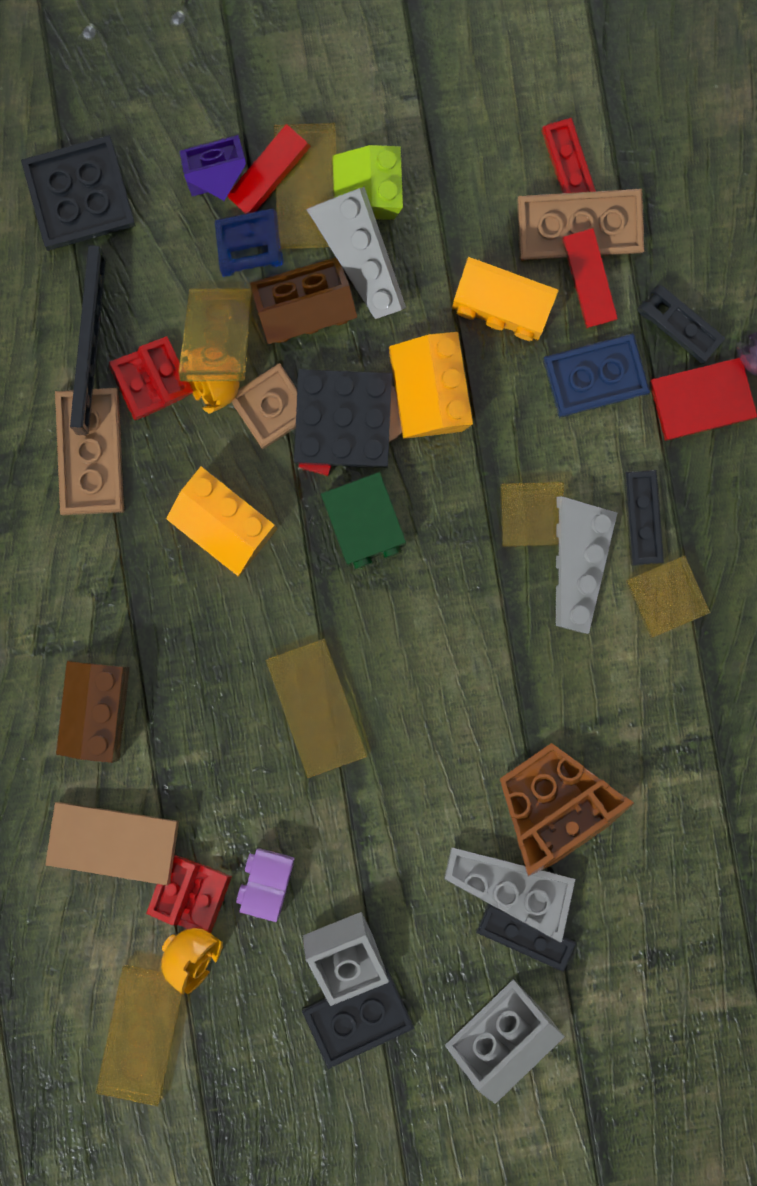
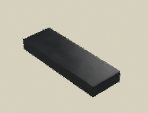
M657 470L625 472L624 483L631 566L664 563Z
M489 903L476 929V933L564 972L576 944L574 940L563 936L562 942H559Z

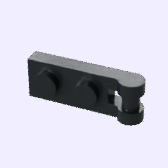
M656 285L651 291L652 296L648 301H643L638 306L637 311L645 319L652 321L699 362L704 364L724 341L725 337L665 287ZM660 304H664L669 308L665 314H662L657 309Z

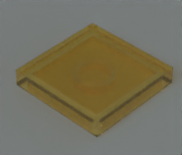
M564 482L501 484L502 547L559 545V537H556V524H559L557 497H564Z
M685 556L626 580L651 638L710 613Z

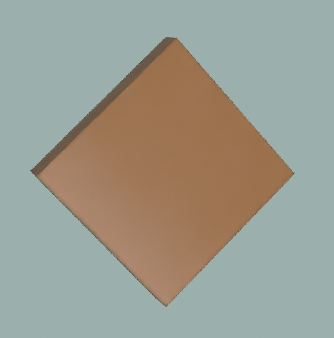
M280 363L240 388L237 396L231 402L262 450L296 428L297 388Z

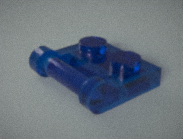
M273 208L215 220L219 267L223 277L233 276L234 272L267 265H272L273 267L283 266L284 258L280 247L277 212ZM268 245L269 252L231 259V252Z

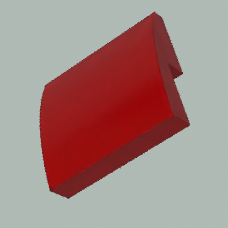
M167 336L140 346L137 352L109 362L108 366L134 421L157 412L193 393V389Z
M174 855L170 884L156 885L146 914L172 926L179 925L186 929L199 928L212 933L232 876Z

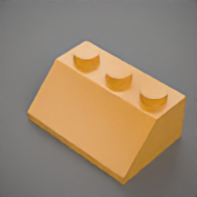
M468 257L452 309L457 310V314L466 319L473 320L476 317L485 320L486 325L493 329L503 330L506 328L512 330L517 337L523 340H539L557 296L558 289Z
M458 332L429 334L389 347L403 439L463 432L473 424Z
M201 466L180 491L166 518L238 577L277 530V527Z

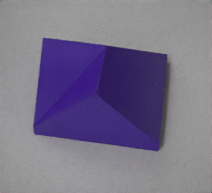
M239 135L180 150L184 177L192 197L209 192L225 201L246 165Z

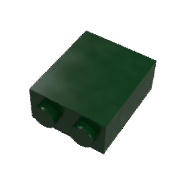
M380 472L321 493L348 567L354 565L355 569H359L372 564L371 558L383 554L386 559L402 553L401 547L406 545V541Z

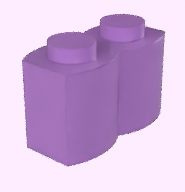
M258 848L255 854L250 853L245 867V872L250 873L247 886L241 884L236 903L241 904L240 912L277 922L295 858Z

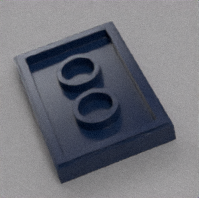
M634 333L543 358L559 418L645 396L650 393Z

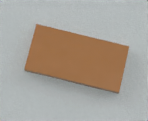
M642 189L517 197L520 260L567 258L562 237L594 228L601 256L644 252Z
M117 388L93 389L90 427L87 436L76 435L70 428L74 390L55 391L60 514L64 516L124 512L119 390Z
M55 802L45 865L169 885L179 821Z

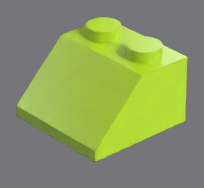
M368 145L333 155L334 198L365 187L375 219L395 220L403 208L401 146Z

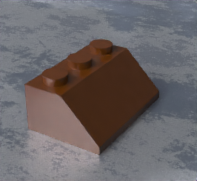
M336 257L250 283L268 344L286 342L292 337L305 333L312 334L322 328L342 325L349 320L358 318L350 286L343 268Z
M67 661L56 755L109 763L119 761L130 667Z

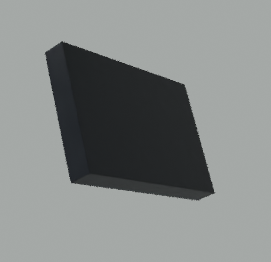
M388 968L385 970L389 983L332 1006L329 1005L325 997L302 1008L301 1011L328 1069L415 1029Z

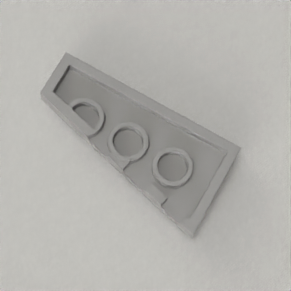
M365 187L308 208V213L373 317L377 319L405 309L406 305Z
M561 496L557 497L559 524H556V537H559V556H556V568H559V584L556 585V626L589 634L617 512Z
M451 848L444 876L446 881L549 937L562 942L575 879L542 870L528 877L526 867L523 865Z

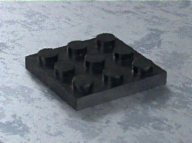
M110 135L21 160L42 240L47 251L136 226Z
M298 369L294 464L388 468L392 373Z

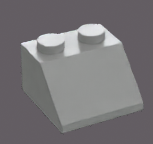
M362 912L303 935L306 961L330 1006L389 983L373 934Z

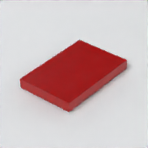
M742 357L650 381L665 441L757 418Z

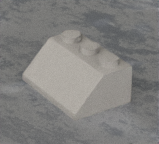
M513 979L447 1042L445 1047L478 1092L496 1104L565 1036L548 1015Z

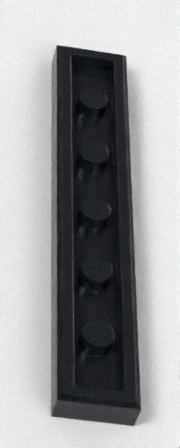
M88 245L70 428L75 434L85 436L89 434L106 269V257L100 246Z

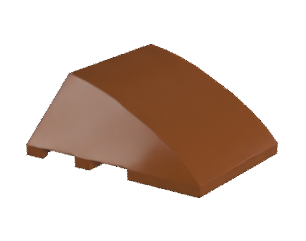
M552 743L500 778L528 877L566 857L609 827L634 804L633 801L610 787L608 783L599 779Z

